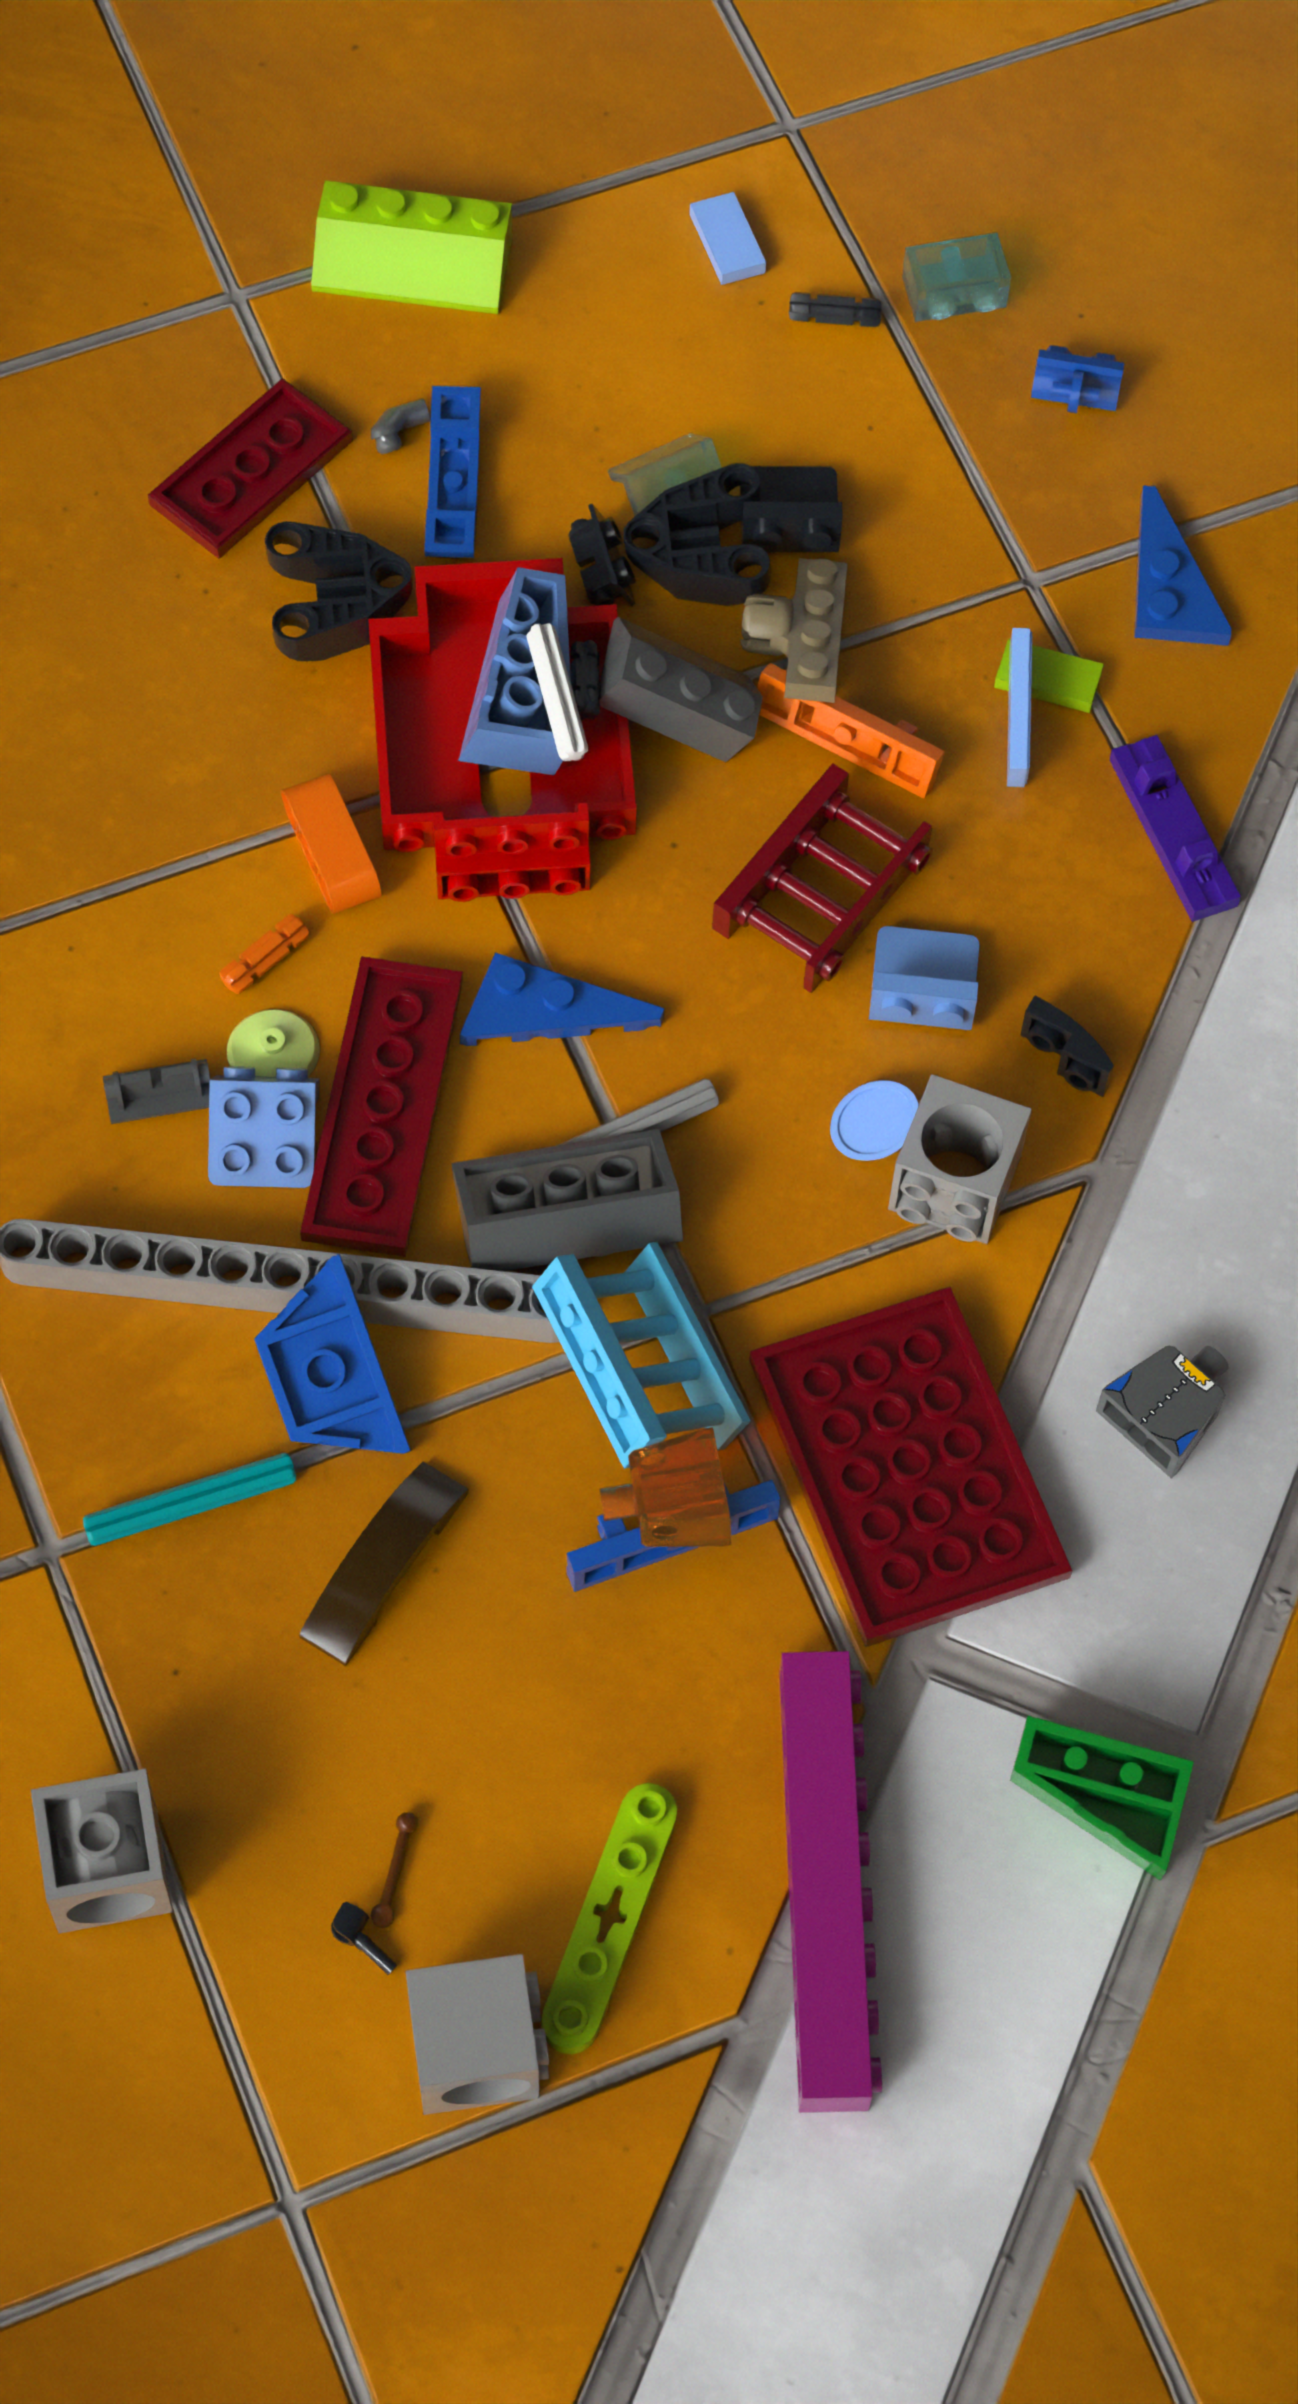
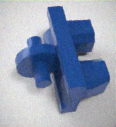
M1050 345L1047 350L1039 349L1031 398L1068 403L1067 412L1077 413L1078 405L1116 411L1124 363L1117 362L1115 355L1104 353L1085 357L1072 355L1066 347Z

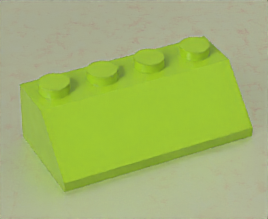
M325 180L316 222L311 282L312 291L498 314L512 244V203Z

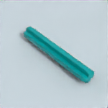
M288 1453L277 1454L87 1514L83 1517L84 1529L90 1544L97 1546L293 1484L296 1481V1471Z

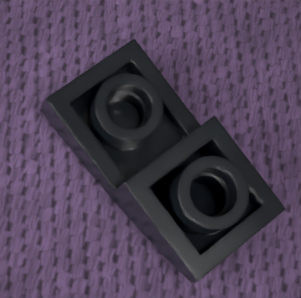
M1035 995L1025 1011L1020 1035L1027 1038L1034 1047L1041 1051L1055 1052L1061 1055L1057 1074L1064 1077L1072 1087L1081 1091H1092L1103 1097L1108 1089L1114 1066L1106 1052L1070 1016Z

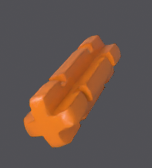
M293 914L283 918L275 925L276 932L273 933L271 930L266 932L239 955L240 961L238 963L232 960L220 971L219 976L224 985L235 994H241L254 983L252 979L254 975L260 978L290 953L289 946L295 949L308 938L309 931L305 923Z

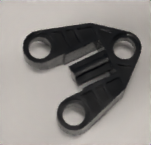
M735 463L664 490L625 526L623 539L629 560L677 599L730 606L744 604L747 596L752 594H763L771 580L770 559L767 552L754 544L721 547L719 530L742 520L744 502H760L761 487L757 471L747 464ZM744 484L752 486L751 490L745 495L733 496L728 494L737 486ZM636 538H648L656 541L657 544L650 548H639L632 542ZM760 565L762 567L760 573L754 577L746 578L738 575L740 571L748 566Z
M288 521L275 524L266 533V556L271 567L284 577L316 584L317 601L284 605L273 616L272 630L275 645L281 653L290 659L306 662L323 661L369 645L368 619L393 618L408 601L412 593L413 583L410 564L401 556L360 533ZM278 544H288L299 550L293 554L286 555L277 552L274 547ZM402 576L404 578L402 583L396 587L387 588L380 585L388 577ZM284 626H296L304 629L306 633L299 637H289L281 629Z

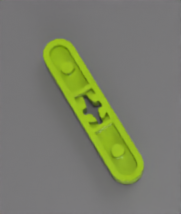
M645 1783L637 1785L628 1791L624 1797L543 2009L541 2027L545 2030L546 2041L550 2047L560 2053L575 2054L583 2052L596 2039L674 1831L677 1817L675 1799L667 1789L658 1784ZM615 1890L623 1892L620 1898L619 1916L626 1921L624 1924L614 1923L611 1929L608 1930L605 1941L599 1943L601 1918L594 1913L596 1910L606 1911L609 1908V1905L612 1904Z

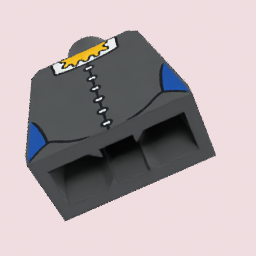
M1165 1346L1102 1389L1096 1412L1172 1479L1220 1413L1226 1394L1215 1381L1228 1370V1363L1222 1354L1211 1346H1205L1191 1360L1174 1346Z

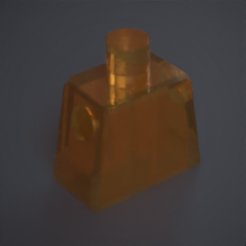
M713 1427L704 1428L632 1451L628 1455L630 1484L599 1488L604 1521L636 1516L640 1541L644 1546L691 1547L732 1545L731 1518Z

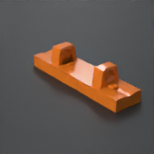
M769 663L761 672L757 689L763 695L760 716L923 799L933 789L945 751L916 737L915 734L918 732V727L904 720H900L896 725H893L835 696L834 703L784 698L787 671ZM884 744L888 745L887 749L882 752Z

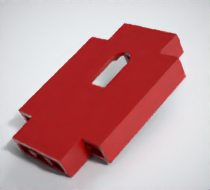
M563 558L415 566L417 616L368 619L384 850H398L401 852H414L421 848L434 847L438 900L451 899L457 902H467L477 897L503 896L516 899L527 894L554 893L557 895H571L578 891L590 890L589 838L600 837L605 840H614L624 835L636 834V799L628 719L603 707H600V713L596 719L586 718L581 722L588 745V751L584 754V758L578 761H563L555 775L529 772L532 801L529 809L523 815L493 817L487 813L481 800L479 764L458 761L501 596L518 567L564 575ZM617 604L567 607L570 678L572 644L576 641L585 642L591 639L597 644V651L599 653V666L597 669H599L601 679L613 621L618 617Z

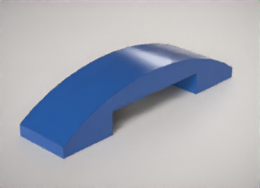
M432 386L425 557L474 558L478 498L481 387Z

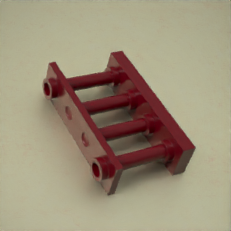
M834 763L831 764L714 902L712 929L727 939L733 935L740 925L743 927L751 925L807 961L803 988L810 993L815 990L823 979L831 981L836 976L844 963V953L911 872L918 875L925 868L933 853V849L929 847L932 825L923 821L909 839L887 827L849 802L850 796L847 795L849 773ZM839 819L895 856L884 870L877 874L820 837V830L829 820L836 822ZM810 854L866 891L850 910L791 873V865L799 855L806 857ZM770 889L774 892L780 889L836 925V927L825 941L818 945L761 908V900Z

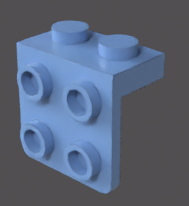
M892 926L880 928L876 942L869 1019L972 1030L979 983L976 982L979 940L975 936Z
M228 1066L224 1067V1075H215L210 1079L208 1178L210 1182L217 1186L306 1188L310 1186L315 1167L316 1102L320 1099V1078H308V1069L276 1068V1077L255 1076V1067Z

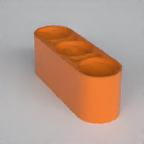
M325 774L282 789L281 797L287 817L331 913L335 914L380 898L382 893L377 874L332 776Z

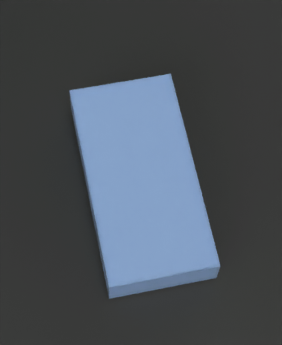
M734 192L690 203L691 219L721 285L766 273V261Z

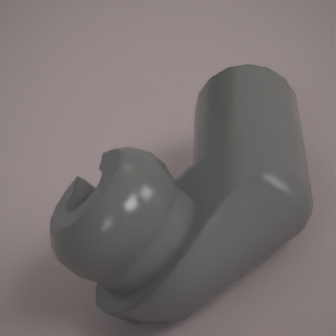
M424 399L415 400L384 411L371 428V440L375 439L376 448L380 454L401 448L402 441L398 431L430 422L429 411Z

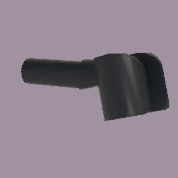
M344 1902L331 1924L333 1937L346 1945L355 1946L360 1951L362 1950L387 1975H390L398 1965L370 1937L362 1933L369 1920V1915L357 1906Z

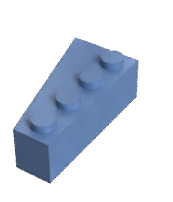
M519 567L515 571L498 603L458 761L555 775L563 760L558 754L526 636L531 631V626L538 623L541 625L550 623L555 627L571 683L565 575Z

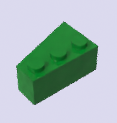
M1028 1715L1010 1781L1161 1881L1167 1872L1194 1761Z

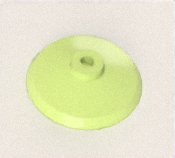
M281 1009L262 1010L246 1017L232 1031L227 1044V1059L230 1066L255 1067V1076L276 1077V1068L308 1069L309 1076L315 1069L320 1056L319 1039L311 1024L298 1014Z

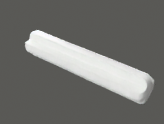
M538 623L531 626V631L527 633L526 637L558 754L563 761H578L584 758V754L588 751V745L557 632L550 623L543 625Z

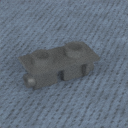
M196 1058L191 1059V1062L119 1074L116 1071L113 1072V1075L103 1076L111 1124L209 1108L210 1074L207 1059L196 1061Z

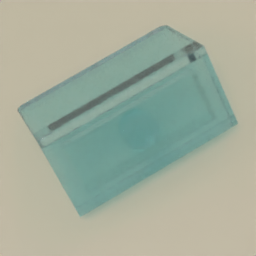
M688 434L608 470V474L611 480L623 483L634 516H636L664 490L722 467L712 438Z

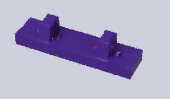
M1158 735L1112 749L1109 760L1191 921L1194 922L1238 907L1241 896ZM1163 786L1166 787L1162 791L1148 795V792Z

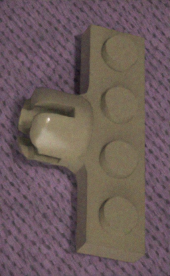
M799 558L796 590L792 599H788L785 596L756 593L746 598L744 605L747 606L743 611L742 617L743 639L740 640L742 649L756 654L787 655L788 666L784 698L830 703L835 701L848 563L834 562L828 559Z

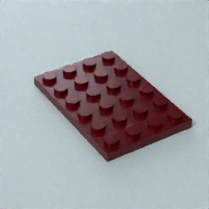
M951 1287L750 1351L749 1361L865 1648L1070 1579L1073 1570Z

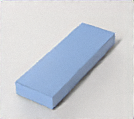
M1012 628L1010 641L1007 787H1024L1027 784L1030 769L1032 632H1030V628Z

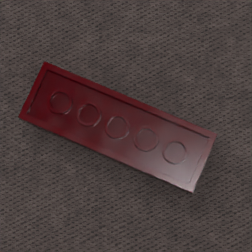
M361 956L300 1230L301 1241L406 1257L463 985L462 971Z

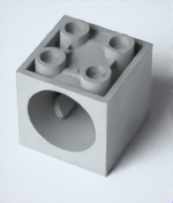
M931 1074L895 1164L888 1210L897 1212L902 1219L910 1223H928L945 1229L951 1236L961 1241L972 1242L976 1240L988 1244L1022 1155L1032 1109ZM942 1152H961L976 1158L985 1166L987 1171L970 1177L953 1176L936 1168L928 1158Z
M146 1769L31 1789L46 1901L59 1934L173 1912L157 1807Z
M523 1954L405 1970L423 2115L539 2098V2080L549 2079V2058L544 2028L533 2030L532 2023L541 2022V2002L536 1971L525 1973Z

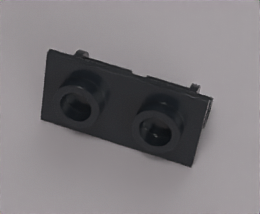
M592 503L588 505L592 519H578L574 521L570 526L571 530L568 534L577 564L580 567H584L594 561L596 562V564L580 571L588 601L595 604V606L613 605L614 599L623 596L633 606L636 603L630 585L636 583V579L629 562L624 556H620L617 547L623 543L621 532L611 516L605 519Z

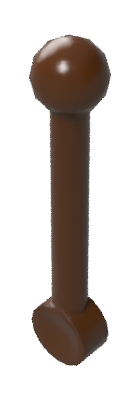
M410 1812L400 1814L396 1820V1827L399 1833L380 1904L374 1906L371 1911V1919L374 1925L379 1928L389 1927L394 1921V1912L391 1908L409 1836L418 1827L417 1817Z

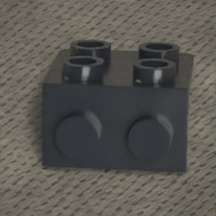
M752 466L760 478L761 498L760 502H744L741 545L754 544L763 548L766 552H839L843 514L842 502H838L837 473L835 469L828 466ZM748 484L740 485V496L747 494L752 486Z

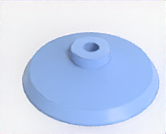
M889 1080L873 1081L855 1088L840 1101L832 1115L830 1134L834 1145L845 1156L861 1161L882 1159L894 1154L902 1148L919 1106L916 1096L903 1084Z

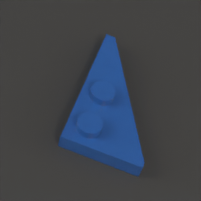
M1143 485L1140 500L1134 638L1228 646L1231 638V627L1156 487Z
M495 953L460 1032V1044L464 1046H477V1039L509 1036L512 1037V1042L529 1041L539 1036L548 1039L591 1035V1029L623 1026L624 1032L641 1031L651 1026L661 1027L664 1019V1008Z

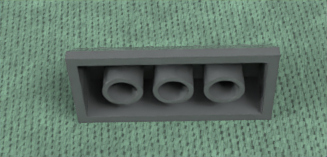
M659 1129L451 1163L465 1246L471 1268L507 1272L539 1265L549 1266L557 1256L574 1254L576 1259L592 1256L603 1257L616 1252L645 1248L652 1242H658L659 1246L683 1241L679 1188Z

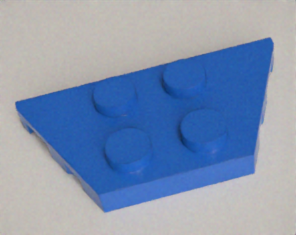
M335 1255L287 1303L279 1315L271 1320L254 1338L289 1438L294 1442L400 1454L408 1453L411 1451L408 1439L341 1255Z

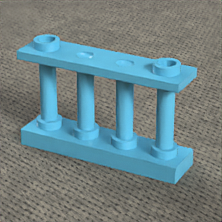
M658 1242L649 1243L624 1273L592 1278L585 1277L574 1254L557 1256L532 1286L624 1469L641 1466L664 1441L667 1434L704 1428L715 1450L720 1451L725 1450L750 1423L751 1420L741 1400L733 1388ZM635 1293L647 1317L609 1323L597 1298ZM657 1337L670 1362L632 1368L620 1343ZM681 1382L693 1408L656 1414L643 1389Z

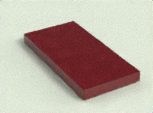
M282 378L148 494L149 505L220 559L353 441L352 430Z

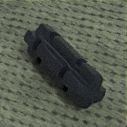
M794 292L790 297L789 318L793 321L808 322V318L813 317L816 318L815 323L853 326V321H860V326L878 327L881 321L882 303L879 299L862 298V302H855V297L818 294L816 299L810 298L811 293Z
M588 639L585 642L576 641L571 646V687L581 722L586 718L594 720L600 713V702L598 701L600 697L599 669H597L599 666V653L596 642Z

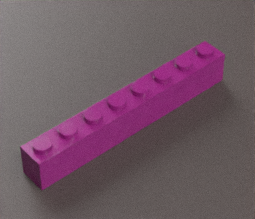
M849 1651L782 1652L779 1679L799 2113L869 2111L872 2093L882 2092V2066L880 2057H870L869 2035L879 2034V2010L877 2000H867L866 1978L876 1977V1953L874 1943H864L863 1922L873 1921V1897L871 1887H861L860 1867H869L870 1865L869 1833L859 1832L858 1812L867 1811L866 1778H856L855 1758L864 1757V1730L862 1723L853 1724L852 1704H861L860 1670H850Z

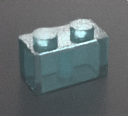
M998 233L905 248L902 279L915 322L930 319L942 320L954 315L973 312L984 313L997 308L1007 307L1011 275Z

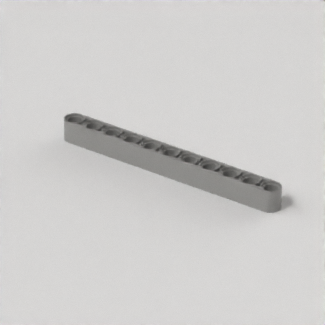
M14 1219L5 1223L0 1228V1266L5 1277L16 1284L280 1313L287 1303L316 1276L331 1257L340 1254L29 1219ZM20 1247L33 1248V1251L24 1257L11 1256V1253ZM80 1252L86 1254V1257L77 1263L63 1261L72 1253ZM340 1254L365 1323L546 1343L560 1342L547 1315L541 1311L542 1306L532 1288L541 1275ZM133 1258L140 1261L130 1269L116 1267L124 1259ZM179 1264H187L193 1267L189 1272L182 1275H175L169 1272L174 1266ZM231 1270H240L246 1273L238 1280L229 1281L222 1278L226 1272ZM283 1276H294L299 1279L291 1286L283 1287L275 1283ZM390 1287H398L405 1291L402 1296L397 1298H388L381 1294ZM442 1293H451L459 1297L451 1304H442L434 1300ZM495 1299H505L511 1302L512 1305L504 1310H496L489 1307L488 1303Z

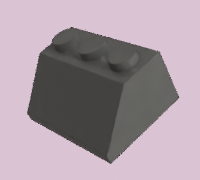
M617 617L613 621L600 679V697L598 699L600 707L724 762H727L755 738L763 695L748 675L625 619Z

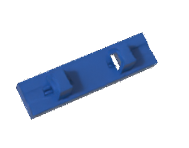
M716 1473L700 1479L701 1488L699 1489V1494L703 1501L702 1505L627 1531L618 1509L597 1516L599 1522L597 1529L602 1541L567 1553L566 1573L574 1592L778 1519L781 1498L773 1480L730 1494L721 1474Z

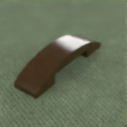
M422 1462L414 1469L383 1504L349 1550L312 1609L299 1633L300 1638L346 1666L377 1623L376 1614L432 1535L435 1533L439 1536L468 1495L469 1489L425 1462Z

